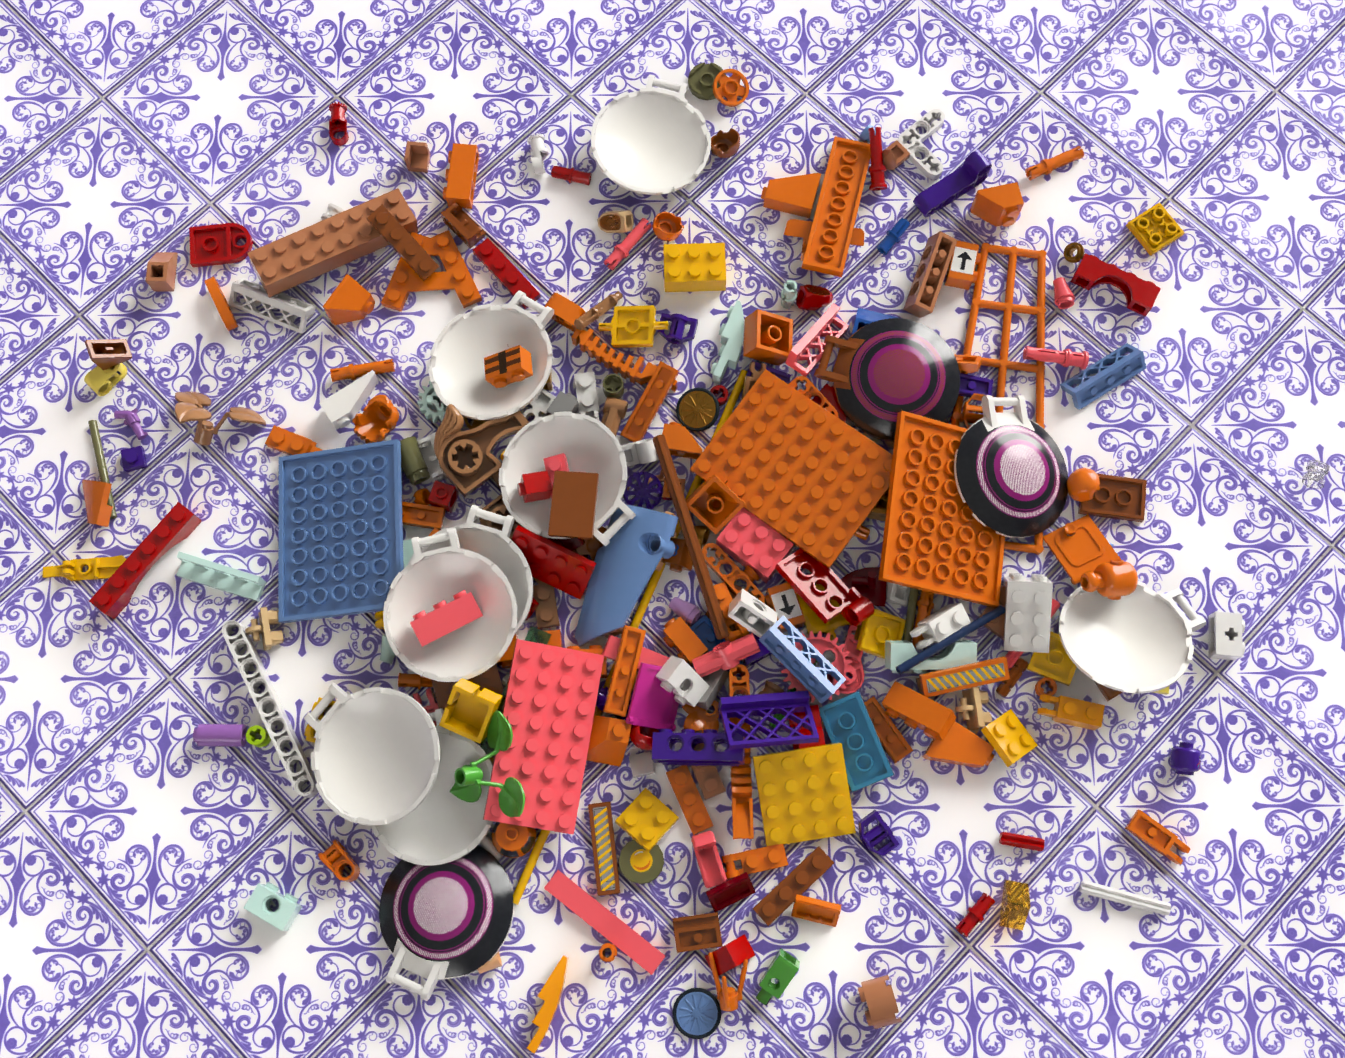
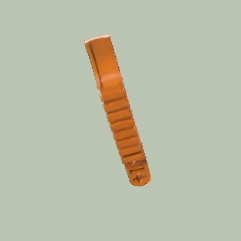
M558 293L552 294L544 307L549 306L554 309V315L551 319L574 332L571 336L572 344L575 346L579 344L582 352L585 353L587 351L589 357H595L596 362L600 364L603 362L604 367L607 369L612 368L615 374L619 372L622 378H629L630 382L634 384L635 382L640 385L649 383L657 368L656 365L648 362L641 373L644 367L643 357L639 356L634 365V357L631 355L624 361L623 353L619 352L618 356L615 357L614 349L610 348L609 352H607V344L602 343L600 345V338L597 336L593 337L594 330L591 328L588 331L584 329L578 330L575 327L574 321L586 313L584 309ZM677 380L674 381L671 390L674 392L677 390Z
M738 664L731 668L729 672V697L737 694L743 696L750 695L749 671L746 666ZM737 673L742 677L741 680H737ZM737 717L729 718V721L735 725L741 720ZM745 722L740 728L750 733V725ZM745 748V765L730 766L732 767L730 774L733 840L754 839L751 757H749L751 748Z

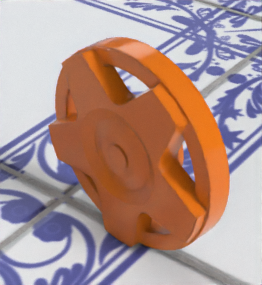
M725 69L715 77L713 81V94L722 104L735 107L743 103L748 96V81L738 70ZM731 73L732 75L731 77H727L725 74ZM740 79L742 80L744 87L740 85ZM737 96L743 97L741 100L737 101Z

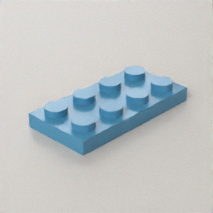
M859 691L819 708L820 716L832 744L842 743L847 779L852 792L894 775Z

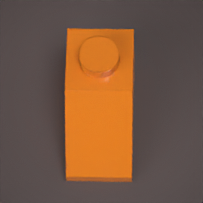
M676 422L664 423L662 435L665 436L670 454L672 456L697 460L702 453V449L687 428Z

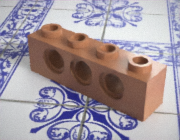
M941 231L928 238L903 310L919 318L933 312L957 243L955 238Z

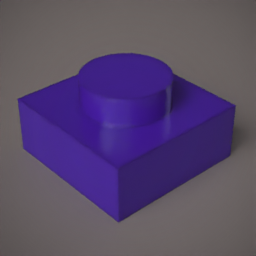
M137 446L120 450L124 471L130 472L147 468L144 447Z

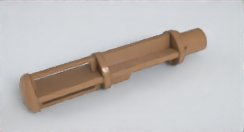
M617 291L613 295H608L604 300L574 321L575 327L578 330H583L612 307L616 306L617 302L623 297L621 292Z

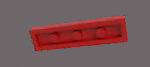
M489 238L473 249V254L513 297L518 291L526 293V296L534 301L541 297L535 287Z

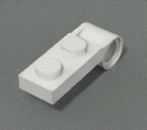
M653 438L621 445L626 457L627 467L658 460Z

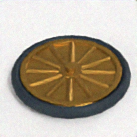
M690 389L682 394L678 400L676 407L677 418L681 425L690 431L700 432L707 430L717 421L720 410L719 402L715 395L707 389Z

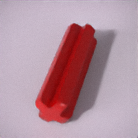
M1001 832L999 836V843L1002 845L1036 851L1044 850L1045 840L1042 838Z

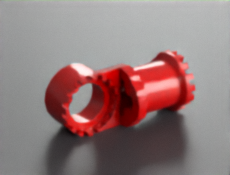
M334 102L329 106L331 112L329 136L335 145L342 146L349 140L347 120L345 119L347 106L345 104L342 105L340 102L338 104ZM337 132L344 133V136L342 138H334V135Z

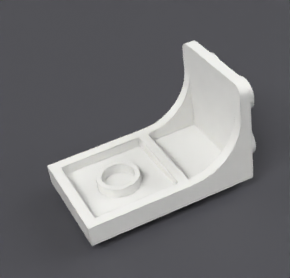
M1009 573V576H1004L1006 606L1003 650L1049 653L1053 582L1043 574H1031L1030 578L1023 576L1021 573Z

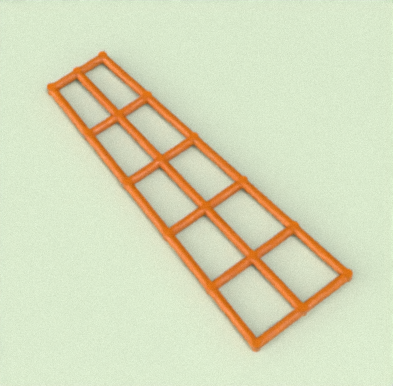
M983 243L980 248L981 259L977 267L978 276L973 290L963 355H971L979 308L1004 311L1000 358L982 357L981 366L999 368L996 397L1005 396L1007 369L1036 373V423L1045 429V362L1036 360V364L1008 361L1012 312L1037 315L1036 348H1045L1047 253L1045 250L1037 251L1017 248L1016 246L1006 247ZM988 253L1009 255L1005 303L980 300ZM1017 256L1037 259V307L1013 304ZM958 395L951 417L952 425L959 426V422H963L961 410L964 396ZM995 406L996 413H1003L1004 406ZM966 419L967 423L977 422V420ZM1043 532L1034 535V545L1005 541L1004 549L1039 555L1044 550Z

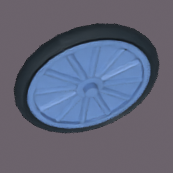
M691 988L684 991L676 999L673 1006L674 1024L688 1038H706L714 1033L719 1026L721 1020L719 1001L706 989Z

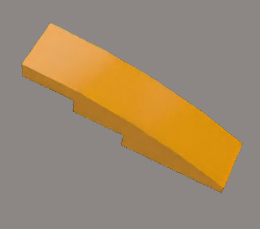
M566 955L562 956L538 994V997L545 1002L532 1023L540 1027L527 1047L534 1054L546 1036L559 1006L569 957Z

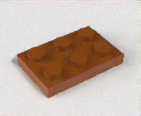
M497 664L481 675L468 679V681L479 685L480 691L486 688L502 695L501 702L505 701V693ZM431 680L438 707L445 710V707L449 705L447 702L453 686L457 682Z

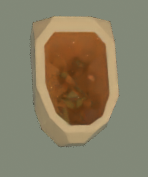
M630 210L607 211L602 213L597 219L598 227L606 233L632 231L634 225L633 214Z

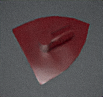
M880 567L858 569L841 578L849 589L855 587L862 596L867 597L872 602L873 606L885 607L887 582L878 580Z

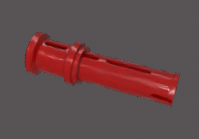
M873 127L868 129L871 166L868 169V173L871 175V185L869 186L871 191L887 189L884 175L886 167L883 165L881 127H875V130Z

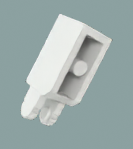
M962 603L947 604L918 622V627L912 630L910 635L911 637L923 635L924 639L916 644L917 649L921 650L932 643H939L971 621Z

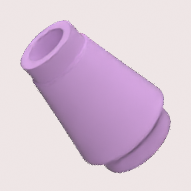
M674 597L669 603V608L678 617H681L686 624H695L702 614L698 606L680 598Z

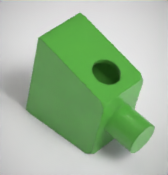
M780 948L760 979L759 986L761 990L757 994L756 999L766 1006L773 996L779 999L799 970L800 961ZM776 978L779 982L774 984L771 982V979Z

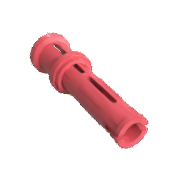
M1025 346L1023 359L1061 364V366L1066 368L1074 366L1085 370L1089 361V353L1087 351L1082 353L1073 352L1071 349L1057 351Z

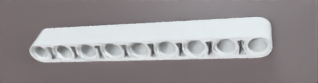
M229 620L222 626L223 637L291 784L298 795L312 798L318 793L314 772L311 770L307 757L250 635L246 634V628L235 620ZM238 627V633L235 636H231L232 629ZM243 646H247V652L244 655H240V649ZM252 665H256V671L249 675V668ZM261 684H265L264 692L258 694L257 688ZM274 703V710L267 714L266 707ZM282 722L284 725L283 730L276 733V725ZM288 742H292V750L285 753L284 746ZM300 761L302 768L299 772L295 773L293 766ZM310 781L311 789L304 793L302 787L305 782Z

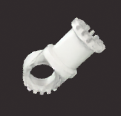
M538 133L536 135L533 134V136L530 135L527 138V143L531 146L532 150L531 162L535 175L546 173L542 160L549 155L544 145L545 137L540 133L539 135Z

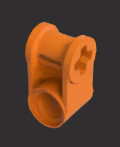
M334 839L332 841L333 844L323 853L320 852L318 857L339 880L353 882L359 877L360 868L351 858L345 847L337 839ZM350 865L352 872L348 877H344L343 869Z

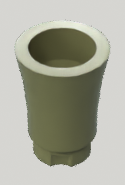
M412 436L400 440L401 468L406 478L414 486L428 480L431 476L419 449L417 438Z

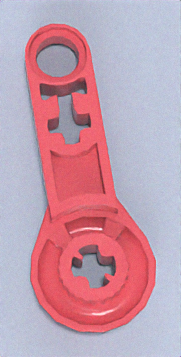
M849 624L842 652H850L845 659L852 660V663L847 665V668L853 670L848 673L852 679L843 682L846 689L838 688L841 694L856 692L864 682V670L861 660L863 651L856 649L858 640L854 639L855 636L851 633H855L857 626ZM828 674L827 678L832 682V677Z

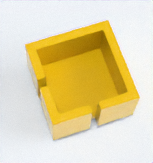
M462 678L453 686L447 702L449 705L445 707L439 726L480 744L487 737L492 716L498 710L503 696L486 688L480 691L479 685Z

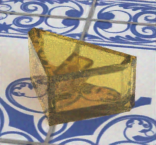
M1005 880L999 926L1023 930L1031 907L1028 884Z

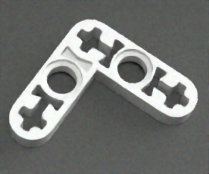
M940 109L930 110L902 132L898 138V142L911 153L908 159L931 180L938 179L944 167L942 162L922 142L943 126L945 114ZM932 117H933V118H937V117L939 118V121H938V120H934V121L931 123ZM923 127L926 133L918 134L916 128ZM909 139H911L910 144H903V140L908 141ZM922 152L925 158L917 159L915 153ZM930 168H937V172L935 170L930 171Z

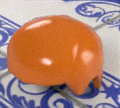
M666 211L658 213L652 222L654 234L660 240L668 242L676 240L684 229L681 217H676L673 213Z
M1079 468L1072 472L1067 479L1069 496L1075 501H1089L1093 499L1095 491L1100 490V478L1094 470Z

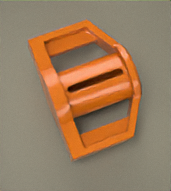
M974 393L964 403L962 420L966 429L972 426L968 425L966 419L978 421L983 418V414H977L983 413L982 406L969 405L968 403L971 400L982 401L984 394Z

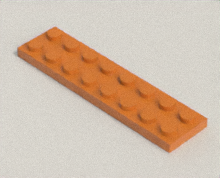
M834 137L802 262V269L842 277L871 158L870 144Z

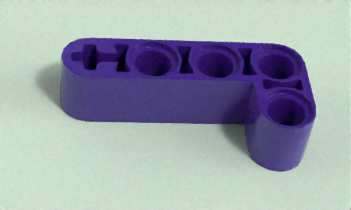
M977 149L968 155L962 167L922 191L914 198L913 203L923 216L927 218L980 185L988 177L992 164Z

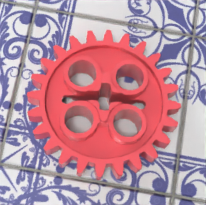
M810 631L809 638L806 639L822 655L825 651L832 652L834 661L831 664L846 678L845 681H850L851 679L846 676V673L853 671L847 668V665L852 663V660L845 659L850 653L842 652L845 644L838 646L836 644L838 641L837 637L831 641L830 633L824 638L821 631L818 632L817 637H814L813 632ZM795 642V647L799 651L804 649L799 642ZM811 658V663L814 664L817 660ZM787 668L780 671L788 676L783 682L790 681L791 683L788 690L795 688L796 691H807L805 686ZM831 675V683L835 685L837 683V680ZM842 684L840 688L846 689V686ZM837 689L834 694L839 696V690ZM808 691L811 703H814L815 697Z

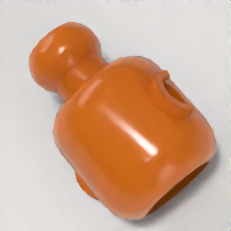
M1110 560V562L1098 565L1094 572H1085L1081 576L1080 581L1083 590L1087 592L1097 590L1100 595L1108 597V599L1120 600L1121 596L1130 595L1135 591L1138 584V575L1131 563L1124 560Z

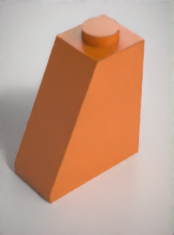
M813 173L769 180L768 186L763 187L761 199H764L763 207L810 218L821 174Z
M954 721L944 740L937 737L933 739L922 757L927 760L981 768L984 764L988 766L995 755L992 753L994 748L991 744Z

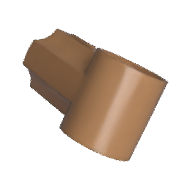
M608 396L604 404V415L601 422L616 437L621 420L625 418L628 401Z

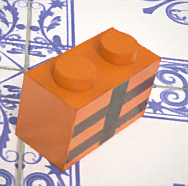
M521 345L484 358L485 380L496 388H503L508 384L523 381L525 378L533 376L531 353Z

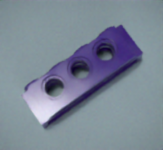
M659 729V732H653L652 760L654 763H662V765L739 766L745 765V748L729 750L727 744V748L724 751H717L718 745L722 743L727 744L725 733H717V730L706 729L704 733H695V730L682 729L681 733H673L671 729ZM737 732L732 736L733 741H743L745 739L744 736ZM682 743L678 751L672 750L674 744ZM697 744H704V748L701 751L694 750Z

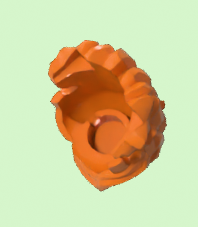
M379 394L373 397L363 409V414H356L355 418L352 419V422L355 424L354 433L361 440L365 439L366 444L383 441L387 434L396 427L399 419L397 407H394L391 400L385 395Z

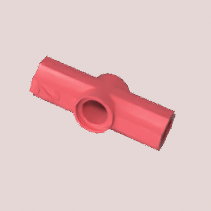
M751 633L733 642L724 641L716 645L712 651L692 659V663L696 673L702 678L720 669L729 670L739 664L740 660L760 652V648L755 636Z

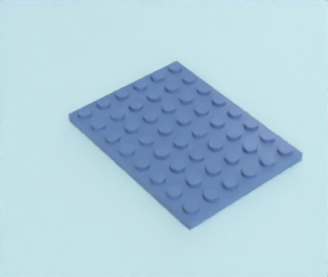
M395 439L279 457L278 622L283 624L383 611L384 602L390 590L389 587L397 574L404 569L401 442Z

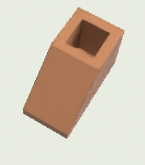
M156 252L147 262L146 282L153 291L174 292L177 252Z

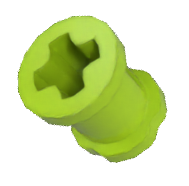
M254 725L246 732V740L251 745L262 748L268 746L271 742L267 730L261 726ZM257 733L262 736L260 740L256 738Z

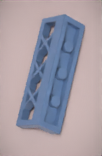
M1126 343L1085 370L1061 383V389L1072 396L1074 407L1080 410L1145 370L1144 353ZM1126 352H1129V353H1130V354H1128V355L1121 356V355H1123V354L1126 353ZM1114 363L1111 366H1105L1106 364ZM1074 384H1080L1075 388L1071 387Z
M784 615L759 639L821 704L833 695L846 680ZM781 624L788 631V635H783L777 627ZM795 642H799L803 646L804 651H799L795 647ZM811 658H815L819 662L820 668L815 667L811 663ZM827 674L832 675L837 680L835 685L827 679Z

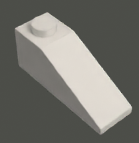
M373 370L319 403L336 430L344 428L351 423V420L355 418V415L358 414L375 388L379 379Z

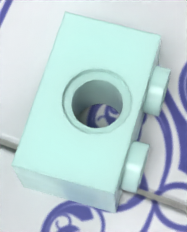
M267 882L266 885L258 883L244 909L281 931H288L302 908L297 903L299 899L289 893H286L285 896L278 892L279 887L270 882ZM273 899H277L279 907L273 912L270 909V903Z

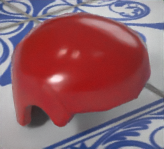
M631 725L629 738L639 749L652 750L653 732H659V730Z

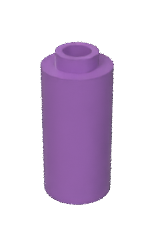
M199 724L193 731V740L198 746L244 747L246 744L247 728L245 724Z

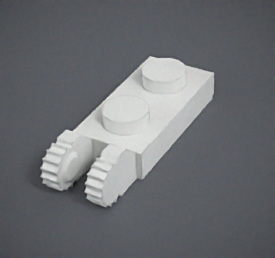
M594 371L574 374L579 414H594V418L600 421V408Z

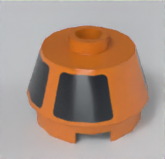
M496 822L491 834L492 842L496 850L503 856L509 858L522 857L535 844L536 830L535 828Z

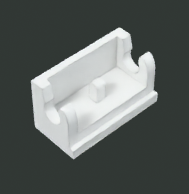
M436 432L417 441L433 484L435 480L441 481L447 478L440 469L439 461L434 451Z

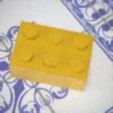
M725 243L663 244L665 292L726 291Z

